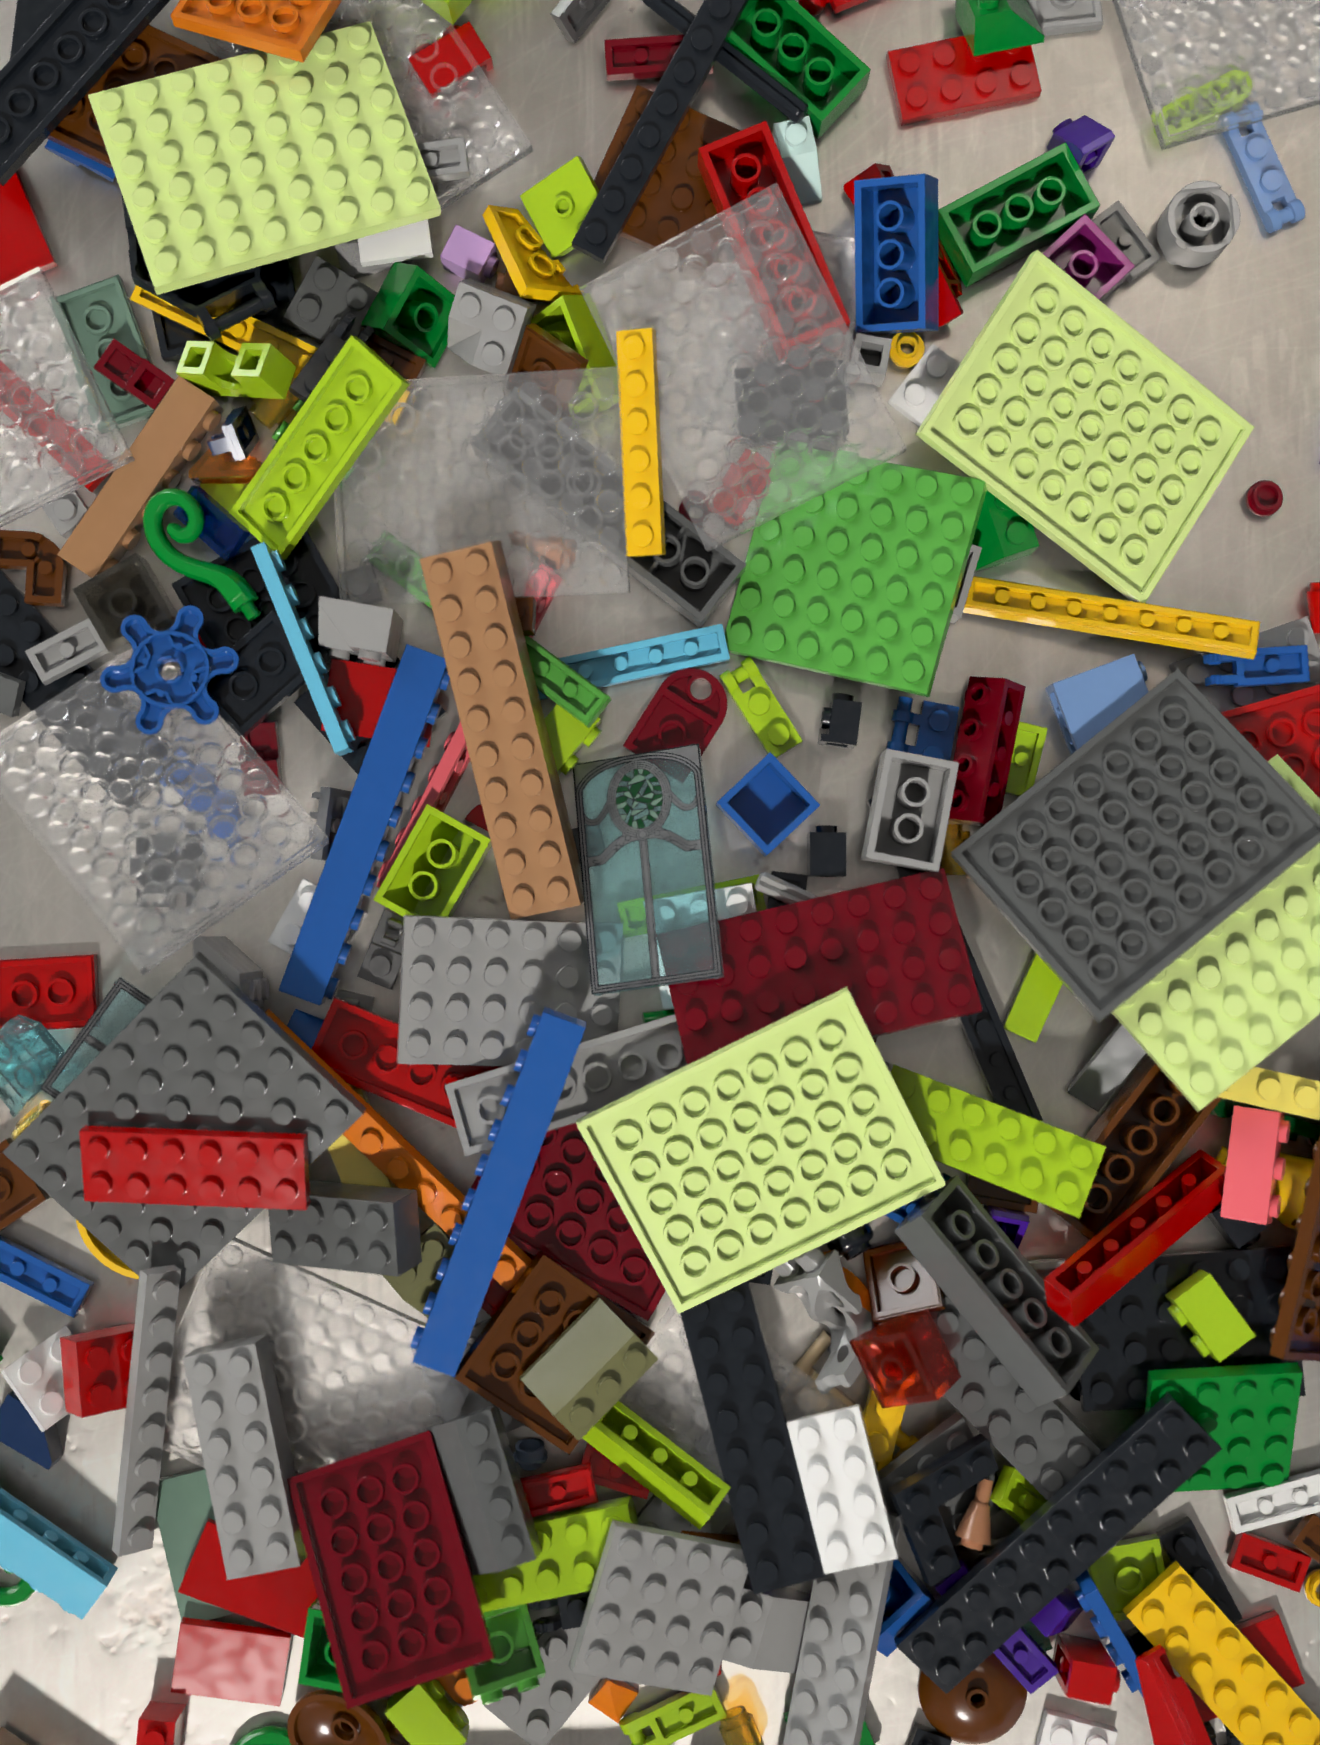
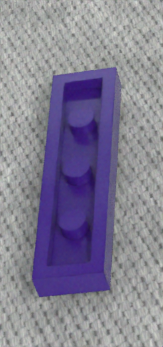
M962 1559L959 1560L961 1569L934 1585L941 1596L971 1570ZM1023 1627L993 1652L1030 1694L1034 1693L1059 1672L1056 1663Z

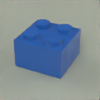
M769 752L717 801L716 806L757 850L766 857L809 817L820 804L777 758Z

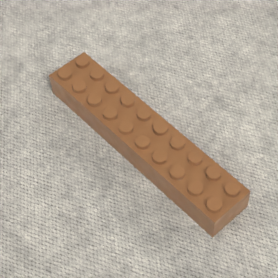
M501 540L420 558L510 919L579 906L584 902L581 865Z

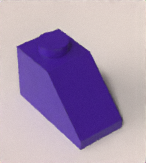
M1086 115L1075 121L1069 118L1053 129V135L1047 149L1050 151L1066 142L1083 174H1086L1099 166L1115 135L1112 130Z

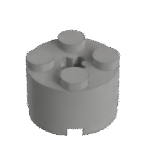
M1211 181L1190 183L1173 197L1163 211L1157 224V241L1168 263L1189 268L1205 266L1214 261L1231 242L1240 225V209L1232 194L1229 196L1220 189L1221 185Z

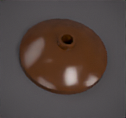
M994 1653L947 1694L921 1670L918 1675V1697L926 1718L939 1733L959 1743L983 1744L1003 1736L1017 1723L1026 1704L1027 1690ZM976 1693L983 1695L979 1702H972L970 1700L972 1695Z
M328 1689L309 1692L297 1701L288 1718L287 1731L291 1745H391L388 1731L378 1714L367 1703L347 1709L343 1692Z

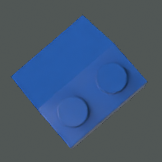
M900 1556L893 1561L877 1651L886 1657L897 1648L894 1638L936 1601L923 1582Z

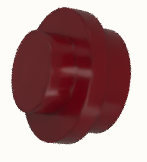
M1269 480L1256 482L1248 489L1246 494L1247 507L1253 514L1261 517L1270 516L1277 512L1283 502V494L1280 487Z

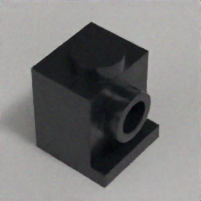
M833 693L830 707H823L821 728L827 730L826 734L821 733L818 737V744L853 749L857 745L862 702L853 701V695Z

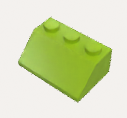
M593 295L560 296L533 317L531 324H537L589 360L568 423H566V425H570L607 411L619 403L618 361Z
M427 804L373 900L403 917L404 915L452 917L491 849V840Z

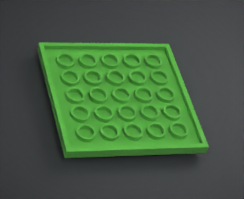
M778 443L771 467L772 470L769 474L746 556L745 572L740 578L725 631L728 652L930 697L986 495V482L970 477Z

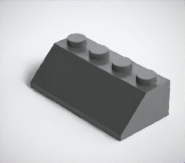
M492 1405L427 1427V1431L430 1430L473 1576L500 1572L536 1560L542 1552V1548L499 1408Z

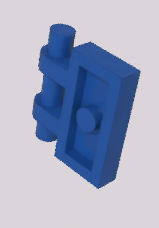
M899 696L897 710L892 712L891 721L894 722L891 741H887L886 748L950 761L959 707L923 701L920 714L911 712L913 698ZM908 725L918 727L914 746L905 744Z

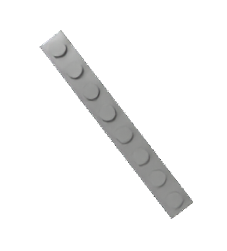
M175 1265L142 1269L139 1275L112 1551L118 1557L153 1548L181 1269Z

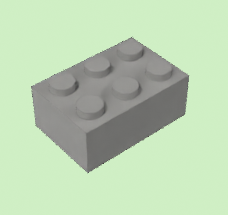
M887 748L881 752L861 860L922 872H939L959 762Z

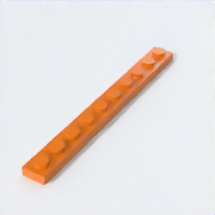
M267 1009L265 1013L367 1108L364 1114L343 1135L398 1188L417 1190L418 1207L451 1237L456 1222L463 1225L468 1211L461 1209L466 1196L270 1009ZM507 1236L492 1277L508 1291L518 1282L533 1260Z

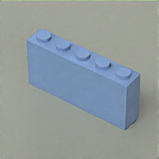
M1135 654L1055 682L1045 688L1070 755L1149 692L1145 681H1147L1146 669L1140 660H1136Z

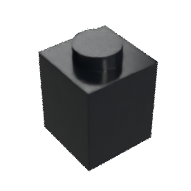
M823 825L816 826V832L807 834L808 877L846 876V832H837V826Z
M1222 1203L1207 1215L1226 1242L1238 1249L1241 1247L1247 1248L1256 1243L1261 1238L1260 1233L1267 1228V1225L1220 1217Z

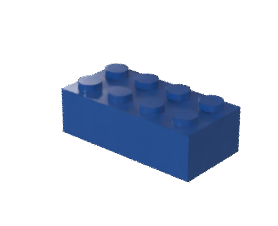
M924 173L854 180L856 333L874 335L939 330L938 178Z

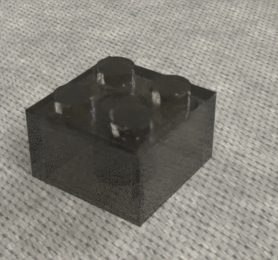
M137 553L73 589L108 652L119 658H123L133 652L131 643L121 633V624L126 617L130 615L142 616L148 625L157 631L169 629L176 620L177 611L150 564Z

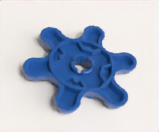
M188 605L182 607L176 615L173 626L165 631L152 629L147 621L139 615H130L122 621L121 633L132 645V657L123 665L109 666L103 670L100 682L102 687L110 693L130 690L139 695L141 708L135 722L137 728L144 734L152 735L159 732L164 725L166 715L174 709L187 710L193 719L202 725L214 723L219 716V706L208 695L207 686L214 676L234 672L239 665V656L230 647L208 649L201 645L198 634L204 624V615L196 606ZM169 662L180 664L181 675L167 681L162 678L161 672L164 665Z

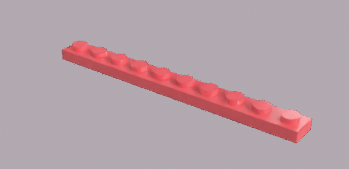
M544 564L540 565L537 572L531 574L526 584L527 592L525 596H534L536 600L535 632L563 580L554 569ZM461 721L456 731L451 732L444 744L445 752L439 764H435L430 770L428 785L423 795L415 800L411 809L412 817L406 828L401 829L395 839L396 848L390 860H386L381 866L378 873L379 881L376 887L380 888L425 806L429 804L444 812L470 761Z

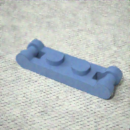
M1253 102L1242 107L1241 112L1237 114L1230 112L1219 117V127L1266 231L1273 233L1282 229L1284 223L1290 222L1293 224L1305 218V208L1303 203L1294 194L1261 121L1260 108ZM1246 125L1249 134L1242 137L1239 128ZM1278 201H1280L1283 209L1279 211L1275 209L1272 205Z

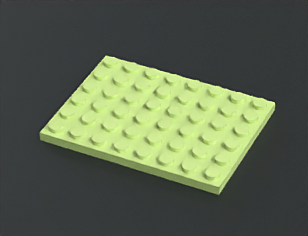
M371 21L322 33L304 63L257 50L88 95L156 295L441 216L439 201Z
M1036 250L1030 254L915 435L971 478L986 482L987 490L1130 601L1146 603L1248 439L1254 426L1044 254Z
M1276 754L1268 763L1320 816V798ZM1320 843L1112 1012L1115 1018L1198 1112L1320 1014Z
M847 987L576 1120L580 1133L678 1314L946 1185Z

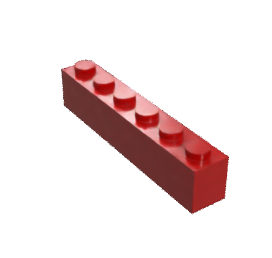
M1199 1149L1044 1278L1047 1306L1075 1328L1222 1203L1226 1166Z

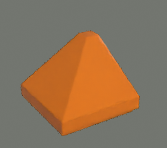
M603 1678L588 1700V1703L619 1723L639 1691L625 1681Z

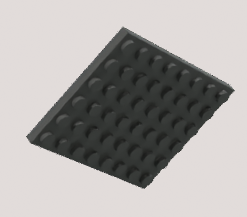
M1177 669L951 852V857L1099 1024L1320 843V816L1189 679Z
M199 952L2 1153L138 1276L142 1269L175 1265L180 1268V1290L264 1209L84 1201L79 1131L85 1125L307 1134L308 1163L310 1166L364 1114L367 1108Z

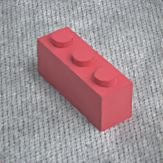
M1234 1105L1220 1217L1263 1225L1271 1224L1273 1217H1279L1281 1196L1275 1195L1277 1180H1283L1286 1167V1159L1280 1157L1281 1144L1288 1142L1290 1133V1121L1284 1120L1285 1112Z

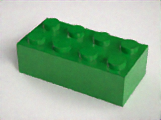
M749 0L727 41L808 104L806 116L810 118L813 135L817 139L830 128L867 87L871 69L795 0Z
M1065 142L938 209V237L965 287H968L1057 240L1084 214L1092 220L1100 207V203Z

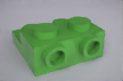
M527 1604L484 1612L496 1657L465 1668L473 1701L481 1699L482 1705H488L503 1699V1691L517 1687L518 1692L522 1693L539 1687L538 1679L545 1677L546 1671Z

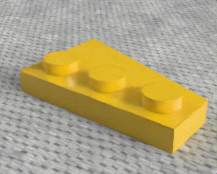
M494 205L487 206L482 216L520 298L555 301L562 295H585L578 284L572 287L563 276L566 269L558 259H550L541 248L544 241L519 209Z

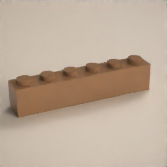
M178 376L57 555L102 585L107 580H112L121 568L120 561L127 550L130 551L135 548L141 538L140 531L143 528V515L150 497L161 490L175 488L181 479V470L188 461H193L199 454L201 449L200 442L208 431L212 432L218 426L221 420L220 413L223 410L219 403L204 391Z

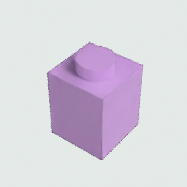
M455 225L440 255L445 270L464 279L471 278L482 283L485 282L487 277L491 279L494 276L499 265L495 243L458 225Z

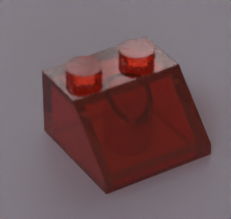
M929 1310L899 1315L853 1338L849 1342L881 1408L939 1400L961 1378Z

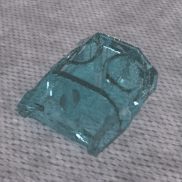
M21 1015L10 1019L0 1029V1098L10 1109L9 1113L13 1117L26 1109L43 1091L40 1087L64 1055V1049L41 1022Z

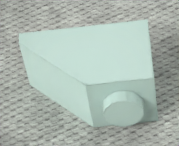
M809 116L803 118L799 123H795L792 120L774 123L772 136L801 205L805 206L822 202L818 153Z

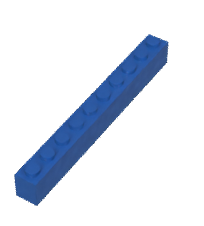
M406 644L278 991L319 1006L325 1003L326 998L332 1000L336 993L340 979L334 976L339 964L345 966L349 958L352 945L348 944L347 941L351 931H358L362 923L365 910L360 909L364 896L371 897L378 876L373 875V871L377 861L383 863L388 853L391 842L385 839L389 828H396L401 818L403 808L398 806L402 793L409 794L414 783L416 773L411 772L415 758L421 760L427 748L429 739L424 738L428 723L435 725L440 713L441 704L436 703L441 689L447 691L451 683L445 658Z
M544 1007L541 1016L533 1015L526 1034L533 1037L528 1051L521 1049L513 1070L520 1072L515 1086L508 1084L500 1103V1105L507 1107L502 1121L494 1119L487 1140L494 1142L489 1155L481 1154L474 1175L481 1177L476 1190L468 1189L461 1208L468 1211L463 1225L456 1222L448 1243L455 1246L450 1259L442 1258L435 1277L442 1281L438 1293L430 1291L422 1313L429 1315L425 1328L417 1326L411 1341L410 1348L416 1349L413 1363L455 1377L586 1029L587 1022Z

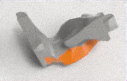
M817 1247L775 1267L780 1276L773 1286L775 1289L787 1294L796 1293L803 1302L810 1318L827 1325L830 1329L831 1345L827 1349L830 1356L815 1380L817 1389L823 1395L839 1385H843L845 1388L851 1387L869 1360L881 1353L885 1346L882 1344L883 1330L879 1324L872 1320L869 1292L866 1286L851 1271L842 1267L839 1253L836 1250L822 1252ZM835 1308H837L838 1310H840L843 1314L838 1313V1312L835 1310Z

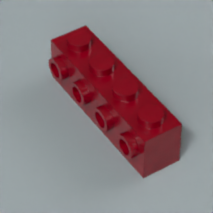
M970 676L968 688L964 696L965 704L961 724L958 728V739L953 760L954 762H959L949 820L965 825L983 827L1002 811L1026 686L1006 678Z

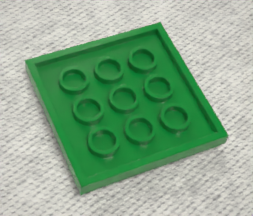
M1298 1362L1148 1371L1145 1413L1169 1392L1222 1447L1214 1457L1174 1492L1256 1488L1265 1485L1274 1487L1289 1479L1303 1373Z

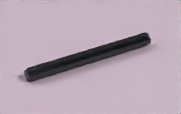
M642 0L645 5L683 35L687 33L696 16L677 0ZM726 41L716 60L793 122L799 123L806 117L809 106L805 101L729 41Z

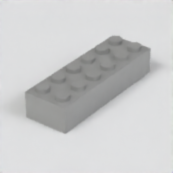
M262 1334L197 1347L183 1357L227 1580L299 1567L306 1559L307 1554L287 1478L296 1476L268 1335Z

